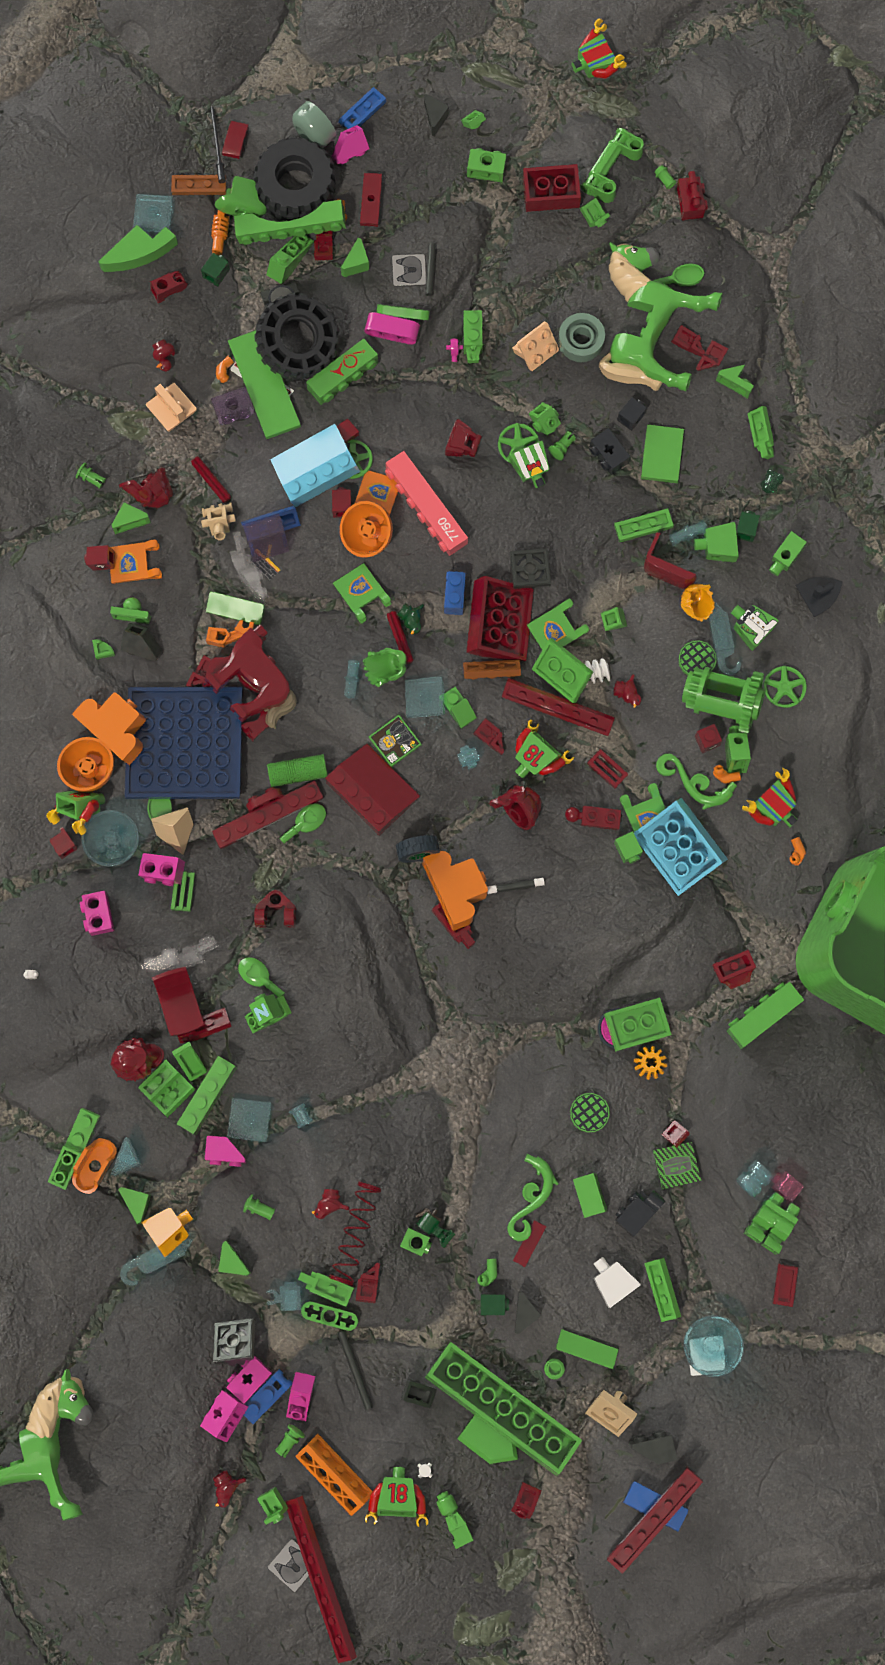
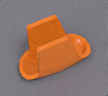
M98 1138L83 1150L73 1168L74 1174L72 1177L73 1185L80 1192L91 1194L98 1188L117 1154V1148L112 1142ZM94 1160L99 1161L101 1164V1168L97 1172L91 1171L89 1167L90 1163Z

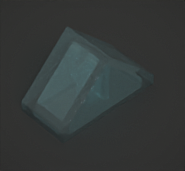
M127 1137L124 1138L111 1175L116 1177L143 1165L132 1140Z

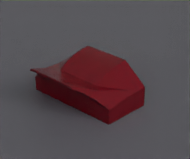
M749 950L717 962L712 967L719 982L724 983L730 989H734L750 982L751 974L756 965Z

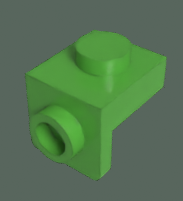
M593 198L579 208L590 227L597 226L599 228L610 217L609 213L603 211L596 198Z
M276 1487L257 1498L268 1516L264 1520L266 1525L272 1521L275 1524L284 1518L283 1514L287 1511L288 1506Z

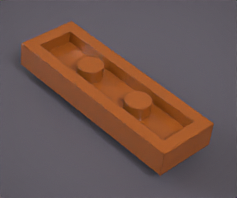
M172 175L171 192L172 195H225L226 181L225 183H219L218 175Z
M520 660L463 662L464 679L474 680L477 678L493 679L496 677L511 678L521 676Z

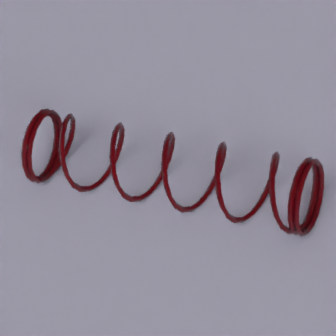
M358 1182L357 1185L373 1191L359 1190L355 1192V1195L362 1201L371 1205L374 1209L355 1208L350 1209L349 1212L352 1216L362 1221L369 1227H345L343 1229L348 1235L358 1240L363 1245L338 1246V1249L342 1253L355 1260L357 1264L337 1263L332 1265L335 1270H337L344 1276L348 1277L350 1280L337 1277L334 1275H329V1279L336 1280L349 1285H353L354 1280L347 1274L338 1270L335 1266H356L360 1263L357 1259H355L354 1257L340 1249V1247H364L365 1244L363 1241L353 1236L345 1229H369L371 1227L367 1222L354 1215L351 1211L376 1210V1207L374 1205L364 1200L356 1193H379L382 1190L379 1187L366 1184L363 1182Z

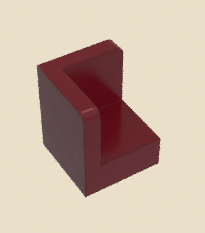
M62 827L60 828L61 833L50 839V843L58 856L64 859L78 848Z

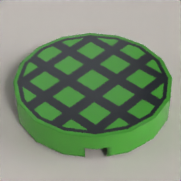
M692 641L687 643L679 654V666L687 676L690 671L694 672L695 668L704 670L705 667H709L712 672L716 664V653L706 642Z
M586 1093L577 1097L572 1103L570 1117L574 1126L579 1130L587 1133L596 1132L607 1123L609 1107L601 1096Z

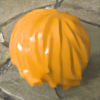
M692 584L681 595L682 609L687 615L701 622L703 619L707 620L715 608L712 599L713 592L709 591L710 585Z

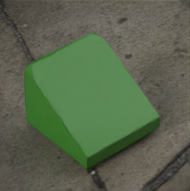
M615 607L601 613L605 631L627 626L622 608Z

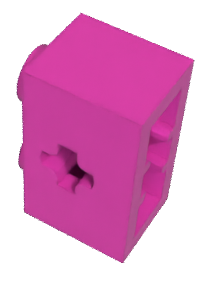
M254 1356V1360H246L240 1373L234 1372L227 1380L229 1385L226 1388L243 1404L251 1398L273 1373L256 1356ZM244 1374H252L251 1380L253 1382L245 1383Z
M221 1391L200 1426L214 1437L228 1442L248 1406L233 1395Z

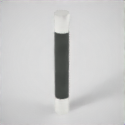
M544 878L487 886V894L544 885Z

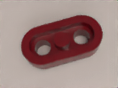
M271 787L265 791L266 794L249 798L246 804L249 813L284 796L281 789Z

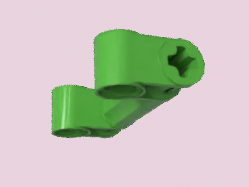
M618 128L615 137L609 141L589 172L588 179L582 183L581 189L586 194L592 195L605 203L612 202L616 197V184L613 180L606 178V175L620 154L631 160H639L643 155V140L623 128Z

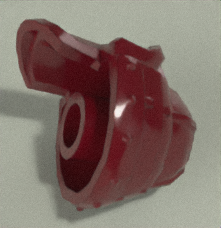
M163 467L145 477L140 483L141 486L135 480L119 484V488H122L137 502H140L142 507H163L169 504L173 496L169 478Z
M515 785L513 789H509L505 794L490 800L489 805L494 809L503 806L507 815L518 827L529 830L535 826L542 801L540 795L531 788Z
M132 1038L117 1046L112 1055L110 1065L117 1074V1077L126 1081H136L150 1075L151 1068L155 1069L162 1063L164 1052L155 1044H145L142 1038Z

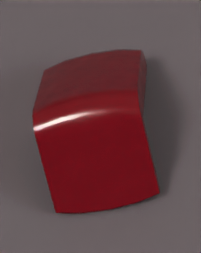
M657 532L644 562L645 573L680 589H686L696 582V574L652 556L660 538V533Z
M186 967L170 970L152 977L170 1036L190 1033L204 1026Z

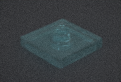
M136 194L133 228L138 225L143 231L160 232L164 227L170 230L173 197Z
M442 676L405 680L407 718L445 715Z
M232 1098L227 1138L267 1142L272 1103Z

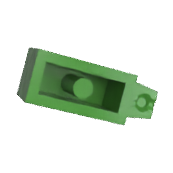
M482 310L464 311V354L467 356L468 363H479V357L482 354Z

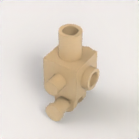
M221 503L216 508L214 505H211V508H202L203 518L206 516L208 518L201 520L202 527H210L212 536L214 535L217 540H223L226 536L225 533L230 532L229 523L236 521L234 514L227 515V512H233L232 503L222 505Z

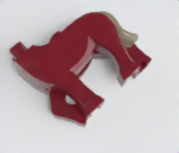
M261 625L254 630L252 628L248 629L238 639L230 656L212 658L202 681L203 687L213 686V691L217 694L236 676L247 689L258 695L251 702L246 704L236 703L230 707L233 713L236 712L239 715L238 719L241 722L252 715L260 713L257 720L241 725L242 731L252 742L269 727L276 729L278 719L291 712L297 702L295 694L289 689V683L285 676L275 666L276 662L270 655L266 656L262 650V643L266 640L265 636L268 633Z

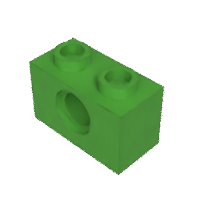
M480 148L471 149L467 177L503 182L506 154L500 151H485Z

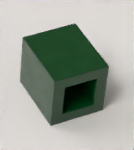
M212 253L201 269L202 277L218 287L230 270L228 260L222 255L218 256Z
M741 511L736 529L737 539L753 542L760 515H756L752 511Z
M481 1294L480 1315H505V1311H509V1299H505V1295Z

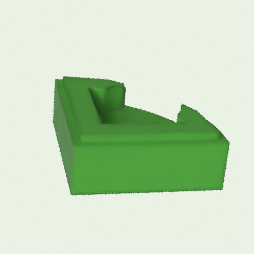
M92 640L96 659L115 656L110 645L101 640Z

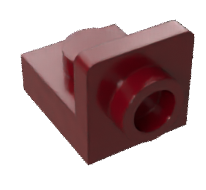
M522 1483L511 1511L522 1519H530L534 1513L541 1490Z

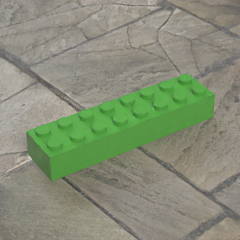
M452 1342L447 1345L425 1376L427 1380L555 1476L560 1475L582 1442L579 1437Z

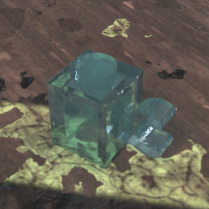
M285 1282V1286L280 1287V1294L272 1289L266 1291L268 1294L272 1293L275 1296L273 1301H267L268 1305L281 1303V1311L302 1309L301 1286H297V1282Z

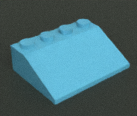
M336 424L270 459L284 490L295 507L360 472Z
M682 798L676 800L634 832L639 845L678 896L728 860Z

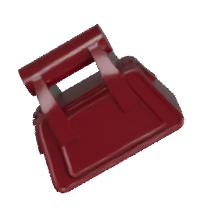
M456 419L446 445L445 456L462 457L463 455L475 457L482 436L475 434L468 425ZM468 441H472L471 447L467 446Z

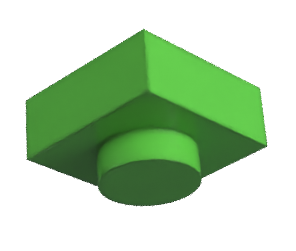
M475 110L461 121L464 127L476 129L486 118L483 113Z

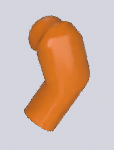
M229 356L216 367V378L221 383L229 380V376L226 374L227 369L234 363Z
M722 765L714 767L713 775L722 783L741 781L739 771L728 773L723 769Z
M800 837L791 840L795 850L789 860L793 865L802 863L806 855Z

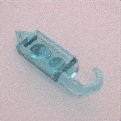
M715 602L714 606L718 609L714 608L712 610L713 613L708 618L714 650L720 670L724 674L733 675L740 670L741 662L737 661V666L734 669L726 667L725 658L734 652V643L728 613L724 612Z
M185 1239L166 1257L163 1256L158 1247H155L127 1262L121 1269V1280L130 1286L138 1284L137 1280L130 1281L127 1278L129 1270L138 1266L143 1273H152L185 1256V1252L193 1242V1239Z

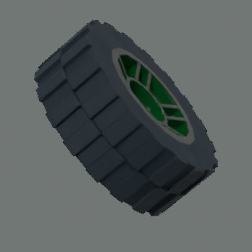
M434 835L412 837L396 844L399 862L422 861L423 857L440 852L438 838Z

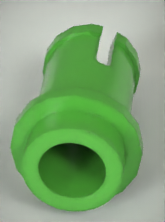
M662 165L655 170V177L659 178L668 190L677 182L667 171L668 168Z

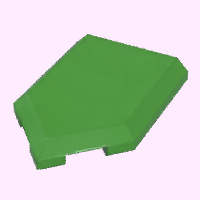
M475 1415L457 1438L489 1464L518 1460L516 1446Z

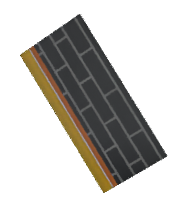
M257 547L245 557L269 581L280 571Z

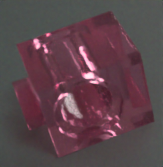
M786 1171L782 1172V1174L778 1172L772 1179L774 1184L771 1188L789 1203L793 1202L804 1188L800 1182Z

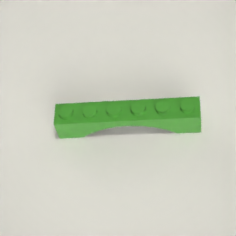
M341 200L323 202L310 214L292 221H268L252 213L234 216L236 238L239 244L244 245L258 241L268 242L271 239H286L291 236L302 237L305 234L311 233L321 234L324 231H339L346 228L345 210Z

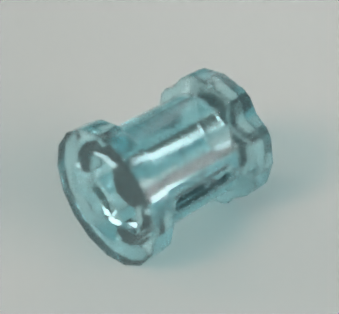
M305 1103L289 1111L290 1114H293L298 1124V1129L313 1122V1119L309 1117L305 1109Z

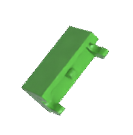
M596 1173L573 1179L584 1218L607 1212Z

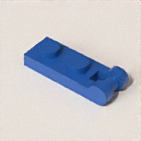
M373 87L339 119L338 123L347 129L356 125L360 127L386 103V98ZM351 118L355 119L353 123L349 121Z
M280 1369L245 1403L248 1409L244 1416L252 1424L293 1384L290 1379L287 1380L282 1375L283 1372ZM276 1381L282 1386L279 1390L273 1385Z

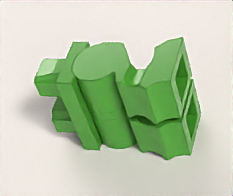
M774 1193L769 1200L764 1201L752 1219L751 1225L743 1233L758 1244L761 1243V1246L775 1255L779 1254L782 1249L781 1242L785 1241L798 1221L796 1217L800 1211V1208L792 1203L789 1204L786 1211L779 1207L784 1198L778 1193ZM771 1227L769 1234L765 1237L764 1232Z

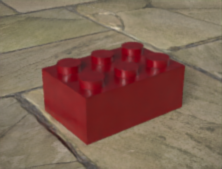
M578 164L523 168L522 179L526 212L580 208L581 194Z

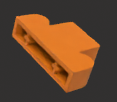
M114 692L102 706L93 699H87L73 712L72 715L128 765L141 753L143 744L134 734L144 724L146 718L136 710L138 706L130 699L126 701Z
M440 851L439 853L423 857L422 865L442 905L452 930L455 931L472 923L475 908L472 904L487 897L486 877L483 871H479L474 859L471 858L451 866L452 859L449 853Z

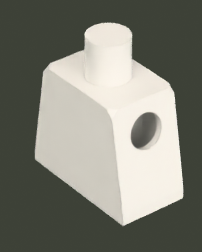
M604 1257L594 1263L600 1272L594 1278V1281L608 1308H611L640 1286L639 1282L618 1262L609 1266Z

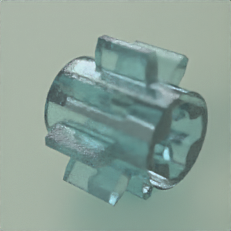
M466 745L460 748L461 753L457 754V758L461 767L467 766L468 770L477 767L476 762L480 761L475 747L470 749Z

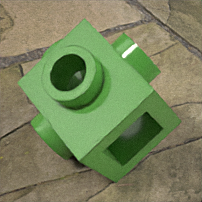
M543 402L529 413L533 421L532 425L537 432L548 435L554 432L561 424L558 419V412L552 406Z

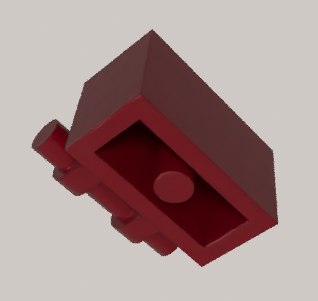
M690 171L688 178L678 179L676 187L682 220L703 218L708 208L707 200L703 198L705 193L704 183H701L700 176L696 177L695 171Z

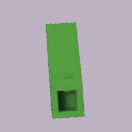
M305 235L302 237L294 236L270 258L266 275L282 284L294 272L314 241Z

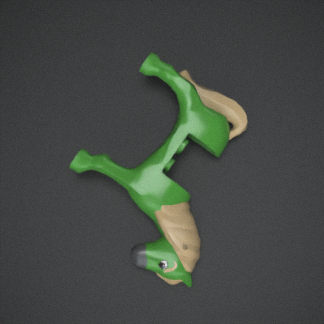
M610 242V248L613 252L609 264L611 280L620 294L625 297V300L628 302L627 306L649 313L646 319L647 326L642 328L640 337L626 333L615 335L610 352L599 362L602 374L608 379L626 384H645L655 391L660 389L662 383L668 387H676L687 391L692 374L687 372L675 374L659 365L653 354L655 344L676 308L686 307L696 312H701L708 308L718 311L723 294L714 292L707 296H692L677 292L661 282L652 281L642 271L657 264L660 260L659 252L655 248H641L628 244L616 246Z
M69 1369L64 1371L61 1378L47 1384L43 1391L38 1394L29 1416V1422L26 1428L19 1432L24 1461L17 1460L11 1462V1467L8 1468L0 1466V1486L32 1480L43 1481L47 1485L50 1494L51 1506L61 1511L63 1521L83 1515L80 1505L74 1504L67 1499L59 1481L57 1469L60 1462V1443L58 1437L61 1418H67L78 1425H88L94 1415L93 1409L84 1397L82 1381L79 1378L71 1377Z

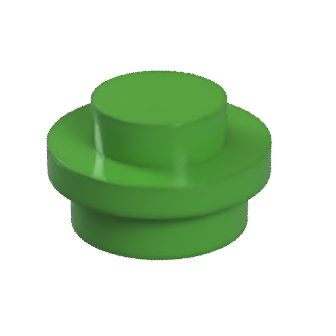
M558 1359L548 1360L544 1367L545 1374L550 1379H559L564 1374L563 1363Z

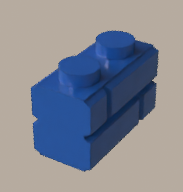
M449 571L446 574L444 614L463 615L464 572Z

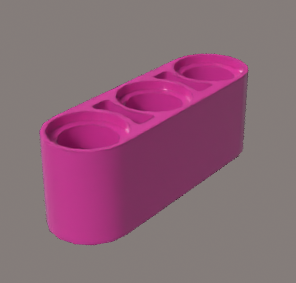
M371 312L368 315L364 332L373 337L413 345L416 343L420 325L415 321Z

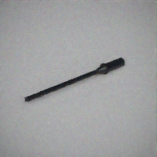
M211 107L217 153V164L215 166L217 168L218 182L225 183V165L221 161L214 107Z

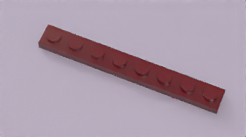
M303 1496L285 1501L288 1506L287 1512L338 1663L351 1661L357 1658L354 1645L351 1641L334 1586L327 1570V1565L308 1514L307 1506Z

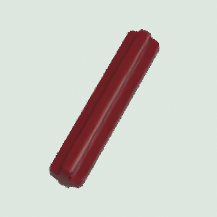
M197 456L192 459L193 467L223 503L227 502L231 498L230 494L200 457Z
M391 611L387 613V619L398 649L405 653L406 664H410L413 662L411 651L396 611Z

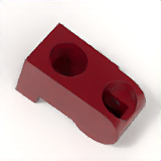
M175 271L150 281V287L153 296L159 304L165 301L166 297L183 291L187 287V283L181 272Z

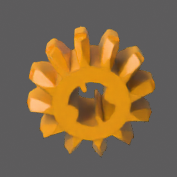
M654 1046L650 1048V1052L647 1047H644V1054L640 1051L637 1052V1056L641 1059H634L635 1063L640 1064L634 1069H642L639 1073L640 1077L647 1073V1080L650 1079L651 1074L654 1079H657V1072L661 1075L664 1074L660 1067H667L666 1063H661V1061L666 1059V1056L659 1057L662 1052L661 1049L654 1053ZM646 1059H647V1060L653 1059V1060L655 1061V1062L653 1063V1064H655V1067H654V1066L648 1067V1066L646 1065V1064L648 1063V1062H646Z

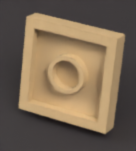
M603 1390L588 1407L586 1414L619 1437L633 1422L637 1413L624 1404L627 1396L624 1394L620 1398L623 1392L617 1391L613 1397Z

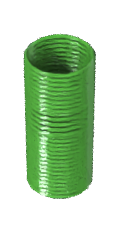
M324 754L267 764L271 787L314 779L318 780L328 776Z

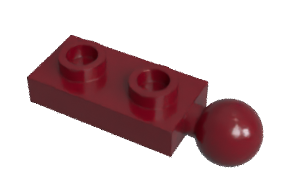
M583 806L582 812H579L575 807H570L565 812V818L569 822H576L578 819H581V826L619 830L621 810Z

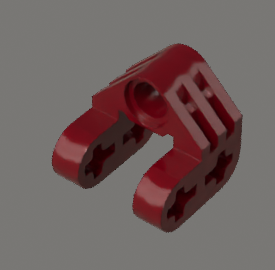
M273 890L256 905L254 912L256 928H267V908L271 910L284 909L285 928L296 927V907L282 892ZM274 895L281 896L279 904L271 903V898Z

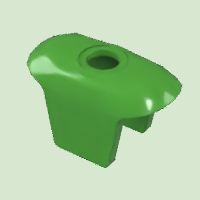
M239 176L234 177L231 189L228 188L226 194L215 202L216 209L233 216L252 213L261 218L266 214V206L258 199L255 181Z

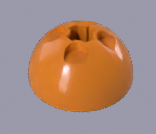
M361 501L353 504L345 511L340 522V537L346 549L352 554L359 557H372L381 553L391 541L393 534L392 520L387 511L380 505L370 501Z
M82 737L70 742L61 751L57 761V771L60 779L69 788L79 792H92L103 787L111 778L114 769V758L111 750L102 741L93 737Z

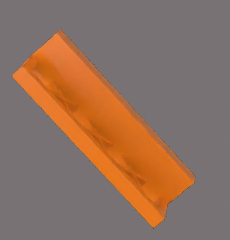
M319 1434L295 1456L351 1516L369 1500L373 1491ZM307 1452L312 1457V1461L308 1460L303 1454ZM319 1468L323 1469L327 1476L322 1475ZM333 1483L337 1484L341 1491L336 1490ZM347 1498L351 1499L356 1504L354 1508L348 1502Z

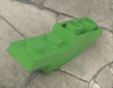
M85 1108L80 1109L67 1142L62 1147L49 1177V1183L64 1190L67 1189L74 1174L73 1168L85 1147L89 1146L100 1115Z

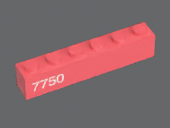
M403 451L387 461L385 470L387 477L390 480H395L398 492L401 495L404 493L411 509L415 508L418 512V519L421 523H426L429 527L427 528L429 534L433 538L436 537L439 541L440 549L443 552H447L450 556L467 545L468 537L407 454Z

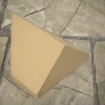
M188 807L152 818L151 821L157 836L184 855L193 827V820Z

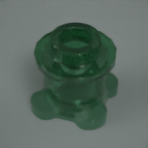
M768 469L765 475L766 478L764 481H761L760 485L764 492L768 494L776 493L779 484H782L784 476L774 472L772 469Z

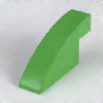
M136 225L98 262L103 272L134 269L157 260L178 245L177 239L166 227L152 239Z

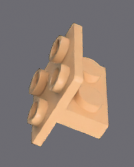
M545 321L512 347L514 353L525 360L531 371L535 370L559 351L550 327Z
M175 383L166 388L159 384L155 387L157 396L146 403L147 408L168 432L197 411L193 403Z

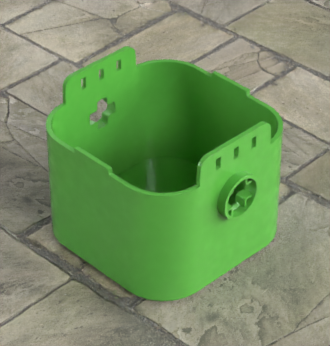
M885 846L850 859L839 867L796 953L797 973L808 991L885 1034Z

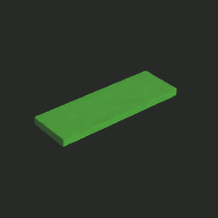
M255 330L228 340V344L267 440L300 428L301 425L281 375L270 371L271 368L267 364L264 365L261 361L263 358L257 353V343L254 339Z

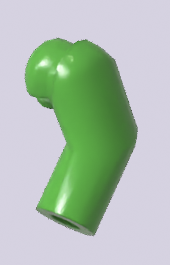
M487 1259V1270L477 1278L478 1284L482 1286L490 1285L497 1278V1259Z

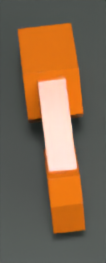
M240 620L234 631L229 633L227 629L208 627L206 642L209 645L225 648L227 644L237 641L248 629H254V622H250L248 628H243L244 622ZM218 634L225 636L223 641L218 640Z

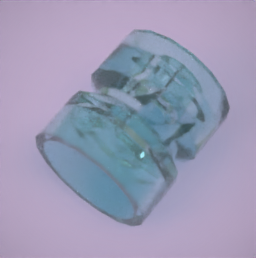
M755 1160L748 1167V1172H743L736 1181L751 1197L755 1198L762 1191L761 1186H767L774 1177L760 1162Z

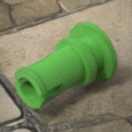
M567 431L559 442H555L554 446H549L548 450L555 459H564L567 448L576 440L574 434L568 440L572 433Z
M84 462L77 471L76 479L82 477L83 481L87 480L101 489L103 485L97 480L105 483L106 478L93 472L92 468H87V463Z
M251 1194L245 1202L243 1212H246L248 1209L251 1211V1214L256 1213L271 1220L275 1208L259 1202V1199H252L253 1194Z
M292 1424L288 1425L290 1430L286 1431L284 1439L275 1449L284 1458H286L294 1444L299 1442L298 1438L305 1437V1434Z

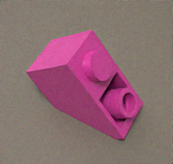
M356 125L341 132L331 156L334 162L337 164L347 163L350 158L362 156L365 154V151L370 149L363 129Z
M207 1136L205 1160L210 1161L209 1165H221V1162H229V1166L241 1167V1163H246V1158L229 1138Z
M299 1372L295 1373L286 1417L306 1422L315 1376Z

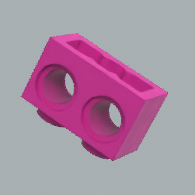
M143 853L138 876L142 877L144 882L156 884V881H160L163 885L167 886L181 884L185 862L177 857ZM155 866V870L150 873L151 867ZM173 868L172 874L168 876L169 869Z
M100 891L82 895L83 901L80 902V908L86 916V920H83L85 931H89L91 936L113 932L114 926L107 893ZM94 900H98L99 906L95 909H91L90 903ZM102 919V925L98 928L94 927V921Z

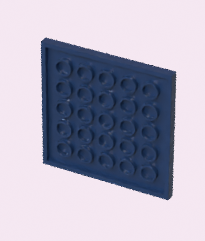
M128 687V699L138 706L136 710L146 718V721L134 734L142 742L143 749L130 765L126 763L125 799H240L242 722L238 719L239 715L236 712L233 713L230 707L236 703L242 704V687H223L217 694L213 691V687Z

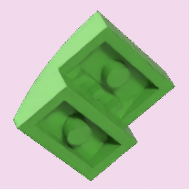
M167 1060L138 1087L167 1118L196 1090Z

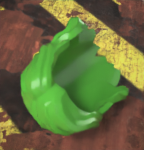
M385 648V650H380L379 652L370 651L368 652V657L363 659L364 670L369 671L365 673V676L368 677V681L372 685L377 687L382 686L389 680H397L406 672V655L401 650Z

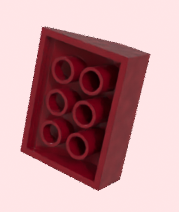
M488 576L475 580L466 653L481 657L526 661L529 639L527 624L530 623L534 589H513V583Z
M368 744L343 761L325 778L326 783L379 836L420 798V795Z

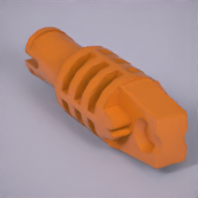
M219 210L218 214L214 215L211 233L213 239L212 253L218 256L223 253L224 241L228 236L230 216H226V213Z

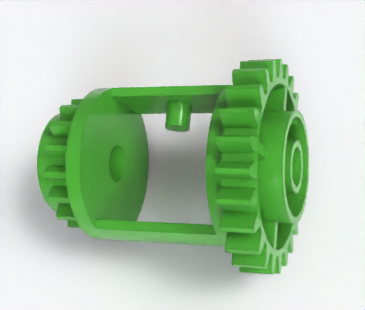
M705 667L704 670L695 668L694 672L690 671L688 674L682 702L686 703V708L694 709L696 714H700L702 711L734 719L736 724H739V731L749 734L753 720L757 721L765 693V689L762 688L764 673L754 671L751 678L747 677L746 680L711 672L709 667ZM708 689L740 696L741 698L738 703L706 694Z

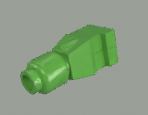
M448 1491L437 1495L438 1501L436 1504L441 1515L445 1516L449 1531L453 1534L455 1549L473 1541V1536L466 1520L456 1511L458 1506L453 1495L449 1494Z

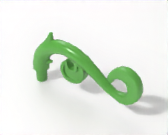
M664 754L656 762V769L662 776H671L676 772L675 769L668 770L665 768L667 761H673L676 764L685 789L694 800L704 804L703 810L726 803L733 796V791L737 787L735 783L730 782L727 788H724L721 792H715L716 796H706L698 792L695 785L699 784L701 786L700 791L706 790L709 786L707 776L696 774L689 780L682 763L673 754Z
M529 1154L526 1155L524 1161L536 1168L537 1175L542 1174L544 1184L541 1193L537 1197L533 1195V1191H539V1187L535 1183H527L522 1190L524 1199L531 1204L513 1216L508 1223V1233L516 1241L528 1239L532 1231L527 1220L522 1221L525 1226L522 1232L515 1231L514 1224L516 1221L539 1208L551 1194L553 1184H559L549 1164L542 1158Z

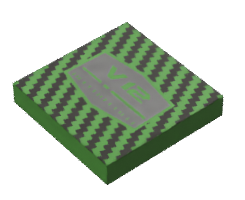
M692 1142L680 1144L677 1148L671 1146L653 1150L662 1190L701 1181Z

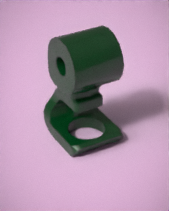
M426 1211L417 1225L429 1235L433 1233L438 1237L441 1246L445 1248L455 1233L452 1230H445L440 1227V1221Z

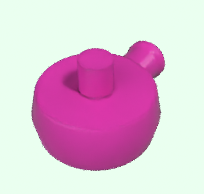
M454 338L451 339V345H446V350H451L452 362H458V350H462L463 345H458V339Z

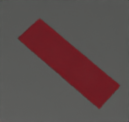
M535 1220L533 1221L531 1235L522 1242L513 1259L514 1262L523 1267L527 1265L546 1226Z

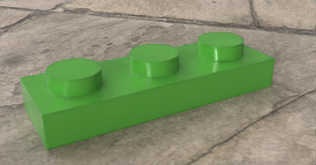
M668 509L614 524L619 542L671 529L674 526Z
M661 1258L644 1263L661 1322L681 1317L665 1259Z

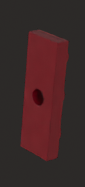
M364 173L360 226L378 227L382 174Z

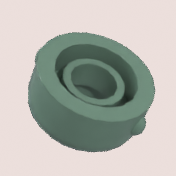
M306 101L293 113L292 122L296 132L301 138L320 145V149L324 148L336 137V131L330 120L312 102Z
M576 313L569 316L560 327L558 338L560 351L574 362L582 363L593 360L603 348L605 327L599 319L587 313ZM579 334L585 335L590 341L586 344H578L574 341L573 337Z

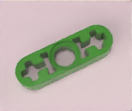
M377 304L376 313L429 320L430 311Z
M307 1302L301 1309L302 1316L310 1321L347 1331L355 1329L358 1325V1318L352 1312L315 1302ZM313 1305L314 1310L320 1311V1307H323L321 1320L317 1319V1314H312L311 1317L307 1316L308 1312L305 1311V1308ZM326 1311H334L336 1317L333 1322H327L324 1319ZM339 1312L343 1313L342 1318L352 1316V1320L355 1321L354 1325L351 1324L350 1327H346V1323L340 1321V1325H336L339 1319Z

